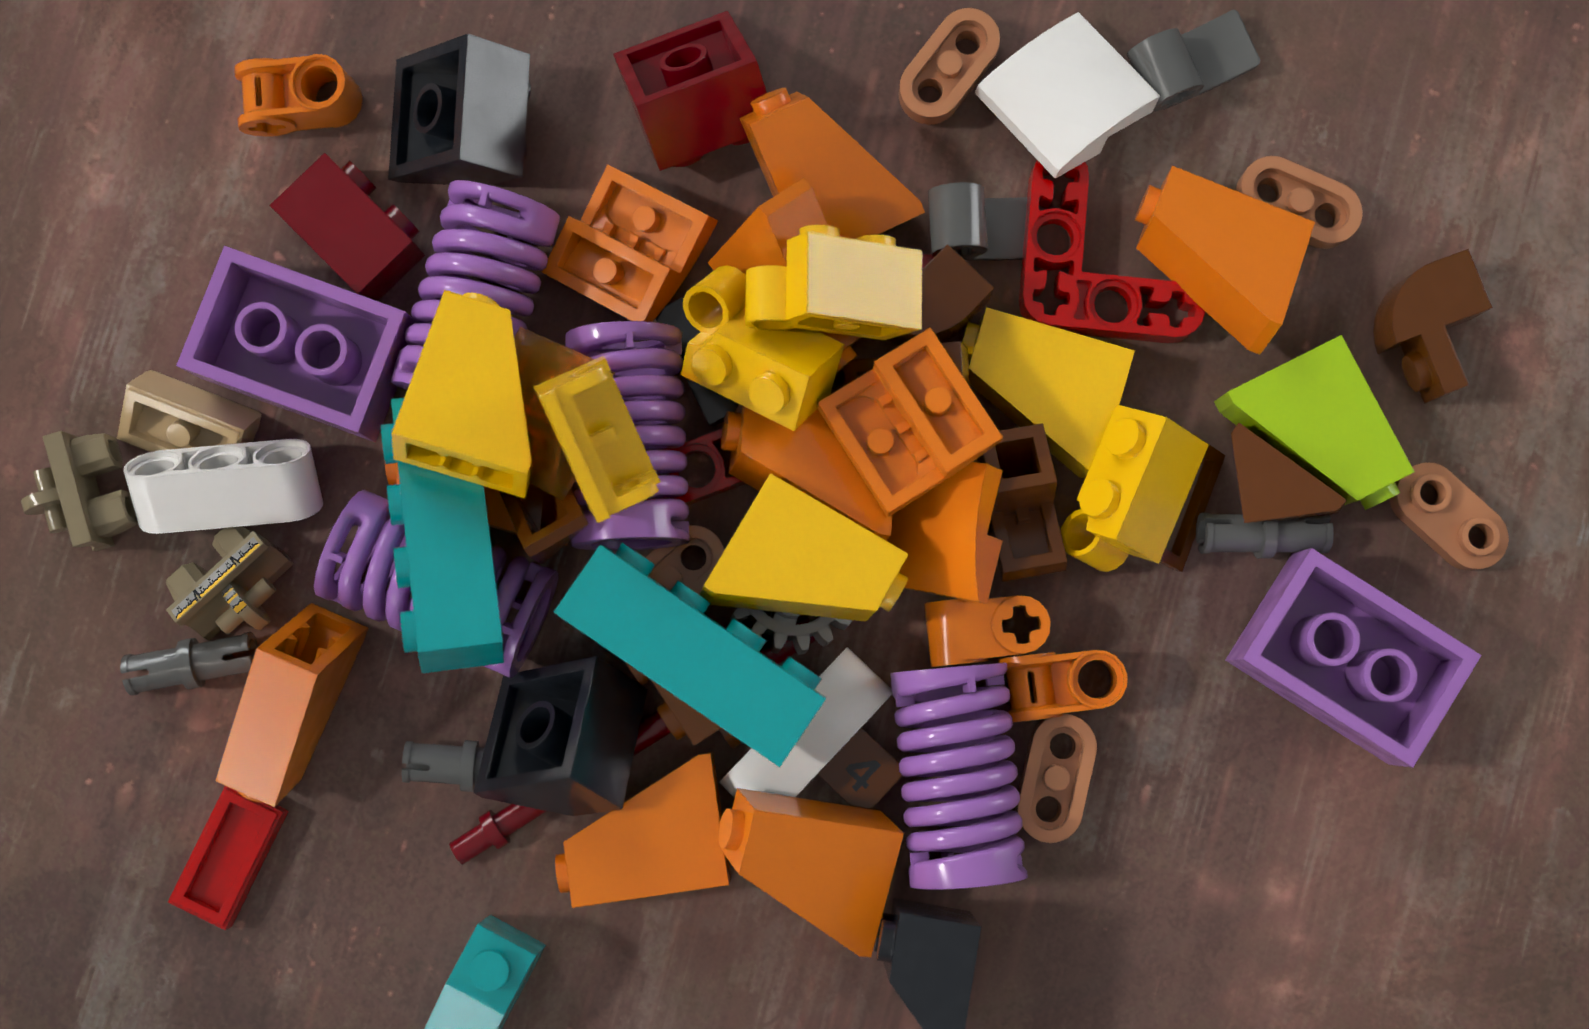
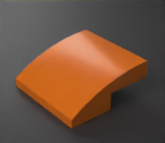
M607 164L581 220L568 216L548 257L547 266L542 270V273L631 321L653 322L687 277L708 242L718 220Z
M931 327L874 361L872 370L817 402L818 411L887 518L962 470L1003 440V436Z
M972 462L892 515L891 536L887 542L909 554L899 573L908 577L904 589L987 604L1003 541L987 535L1003 470L989 464Z

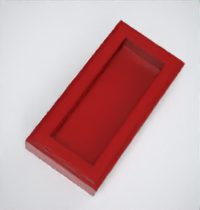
M225 786L168 903L223 930L232 928L289 811L278 805L273 807L264 802L250 801L242 797L236 790Z

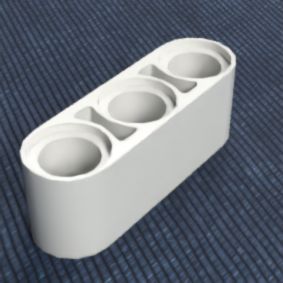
M300 439L159 450L139 455L124 466V474L139 527L148 533L162 534L292 522L308 518L323 507V499L311 445L307 441Z
M847 647L819 676L822 680L815 690L824 695L826 700L781 767H778L751 748L719 783L734 798L737 788L796 797L892 695V689Z

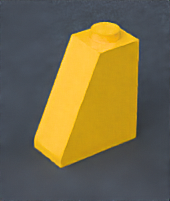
M444 290L391 433L394 460L522 498L526 497L530 481L531 455L510 309L500 307L493 299L479 293L469 292L460 295Z
M986 307L979 325L971 322L967 323L961 341L968 348L970 385L1019 427L1043 423L1050 453L1078 477L1085 479L1117 404L1120 405L1135 350Z
M770 473L699 595L711 603L710 605L866 622L879 607L889 612L896 603L908 581V577L899 573L909 554Z

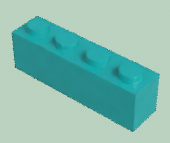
M404 398L391 399L393 423L381 425V437L385 464L398 463L400 484L387 485L391 525L404 524L406 537L405 547L393 548L398 588L411 587L413 610L400 612L404 653L418 651L422 674L504 663L503 640L484 486L394 460L391 433Z
M621 543L616 552L603 545H599L554 613L766 759L781 767L826 700L824 695L815 690L822 678L790 656L781 667L759 652L766 642L765 639L734 618L727 628L721 626L704 614L711 603L677 580L671 591L648 576L655 567V564L626 544Z

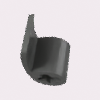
M1235 9L1182 35L1177 28L1159 32L1141 41L1127 53L1131 66L1160 95L1153 110L1154 112L1170 108L1212 90L1255 69L1260 63L1258 53L1241 16Z
M968 182L949 183L928 190L932 256L935 257L948 244L964 260H1022L1028 197L985 198L982 185Z

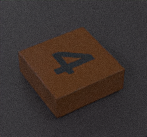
M862 727L818 773L850 806L872 809L902 777L899 772V762Z

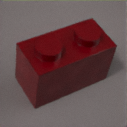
M324 153L269 206L356 294L379 301L425 256L412 241L420 231L394 204L383 212L368 197L376 187L350 160L340 168Z

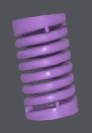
M465 180L450 182L448 206L440 214L441 226L445 230H441L433 237L432 245L436 253L427 258L425 264L426 272L430 277L423 279L419 284L418 292L422 300L415 303L411 310L412 319L416 324L409 326L405 330L404 338L408 346L399 351L390 382L408 390L444 290L460 295L469 292L479 293L493 299L500 307L510 309V313L513 315L530 316L534 309L533 300L515 291L528 294L538 292L541 286L540 277L528 270H543L547 266L548 258L544 251L519 240L542 247L551 246L558 229L560 215L535 200L505 189ZM492 202L519 210L520 213L493 205ZM473 226L489 229L507 235V238L495 234L481 232ZM469 251L479 252L496 260L480 257ZM465 275L478 277L480 279H483L485 281L491 282L502 287H498L483 282H478ZM511 316L514 339H523L528 330L526 324L522 320ZM515 344L518 360L521 352L520 348Z
M615 321L584 325L566 332V369L570 371L604 356L656 473L670 474L684 470L687 466L685 454L679 451L667 450L679 448L686 442V432L684 429L672 426V424H677L684 419L685 408L676 401H670L679 398L684 393V383L679 378L674 377L683 366V358L681 357L682 331L672 325L657 322ZM636 340H647V341H641V342H633V341H636ZM571 470L569 482L577 489L574 491V494L589 523L588 526L571 539L572 547L597 550L599 545H603L612 551H617L621 543L626 544L633 550L668 548L688 544L690 542L689 521L683 520L689 515V507L680 499H672L687 493V480L681 476L658 475L660 483L656 485L659 491L647 498L655 500L641 501L598 523L589 510Z
M362 490L348 502L325 543L315 574L314 591L315 595L326 600L338 602L349 610L359 611L364 609L367 617L378 622L387 620L390 627L401 631L400 612L413 610L412 598L409 600L411 587L398 588L393 548L405 547L406 537L404 524L391 525L388 499L367 490ZM358 525L355 538L346 554L341 551V548L351 528ZM495 545L491 546L497 586L507 556L503 548ZM516 556L512 559L497 589L501 632L504 633L502 635L504 663L483 667L511 679L518 673L538 637L550 608L558 582L559 573L556 570L542 567L533 562L529 565L527 558L522 556ZM336 563H342L337 572L334 574ZM368 567L365 581L361 584L362 574ZM527 580L532 582L524 601L519 598L516 599L524 581ZM512 607L519 610L512 623L505 622Z
M1007 663L890 673L892 695L896 698V707H902L894 714L895 723L902 728H923L899 734L896 739L898 749L907 753L935 752L903 758L899 763V772L904 777H941L908 782L903 785L901 796L906 802L953 801L908 808L903 814L904 823L908 827L959 826L941 830L915 832L907 836L906 847L909 851L913 852L910 853L911 865L908 868L911 888L960 889L1017 882L1028 877L1027 870L1022 866L1021 858L1025 844L1020 837L1015 835L1023 826L1022 818L1016 811L1011 810L1019 804L1020 793L1014 786L1007 785L1018 776L1017 767L1013 762L1004 760L1014 753L1015 742L1009 736L1001 735L1011 729L1013 720L1006 711L988 709L1003 705L1010 699L1009 689L1002 686V684H1005L1004 674L1007 671ZM985 679L986 686L988 687H976L975 681ZM929 852H942V858L929 860Z

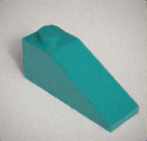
M492 915L486 917L477 924L424 1029H502L541 957L546 944Z

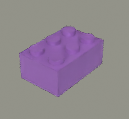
M224 246L176 366L200 379L376 443L381 425L390 407L391 399H393L397 386L392 384L390 380L399 351L408 346L404 338L405 330L416 323L403 310Z
M1313 548L1290 555L1225 661L1388 765L1413 768L1482 655Z

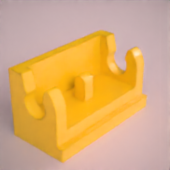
M604 356L534 387L589 510L598 523L610 518L611 515L653 496L659 491L656 485L660 483L658 475L652 466Z

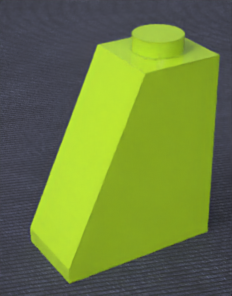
M1342 335L1226 392L1214 401L1219 412L1236 426L1238 423L1242 424L1346 499L1345 505L1360 500L1365 510L1398 495L1400 491L1395 482L1415 472Z

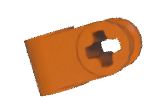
M313 54L282 59L254 58L243 60L234 67L236 79L242 82L244 114L238 117V128L245 134L266 137L285 135L293 131L330 127L338 128L352 122L362 108L363 97L360 87L335 59L327 55ZM338 81L337 89L333 96L328 100L316 102V95L320 87L325 83Z
M1017 595L990 598L987 604L962 599L924 603L931 667L989 661L988 658L1026 654L1042 646L1050 633L1051 621L1048 611L1038 600L1030 596ZM1016 607L1024 608L1025 616L1027 618H1036L1038 622V629L1028 633V643L1017 644L1015 634L1004 633L1002 629V621L1011 619L1013 608Z
M1089 650L1057 655L1055 652L998 659V663H1007L1006 675L1011 709L1007 712L1011 715L1013 722L1054 718L1069 712L1102 709L1114 705L1122 698L1127 688L1128 675L1124 664L1117 656L1103 650ZM1090 661L1103 663L1109 669L1111 675V685L1108 691L1097 698L1087 696L1080 689L1078 683V674L1081 668ZM1028 672L1031 674L1034 702H1031Z

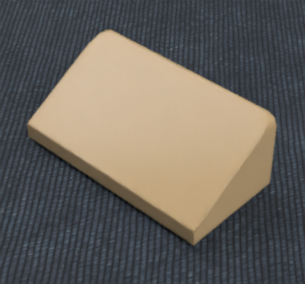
M149 370L126 385L117 439L149 452L253 442L259 428L261 413L159 372Z

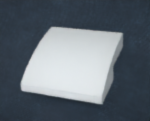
M1079 12L1048 29L1010 56L977 85L975 94L1055 179L1100 154L1109 136L1152 113L1160 98V95Z

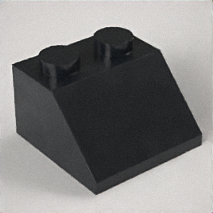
M465 34L396 59L388 180L398 183L449 185L450 182L455 180H465L493 185L523 177V164L527 155V144L525 141L527 103L531 94L529 80L530 54L471 34Z
M598 656L521 671L512 679L503 675L474 794L484 799L570 816L621 810L624 804L648 689Z
M894 898L891 914H882L874 945V951L877 952L876 960L884 963L889 982L922 1029H965L981 925L971 912L967 910Z

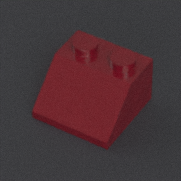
M728 10L613 54L659 171L672 166H689L699 161L704 154L730 144L742 145L749 143L739 118L754 112L751 102L766 94L767 91L758 62Z

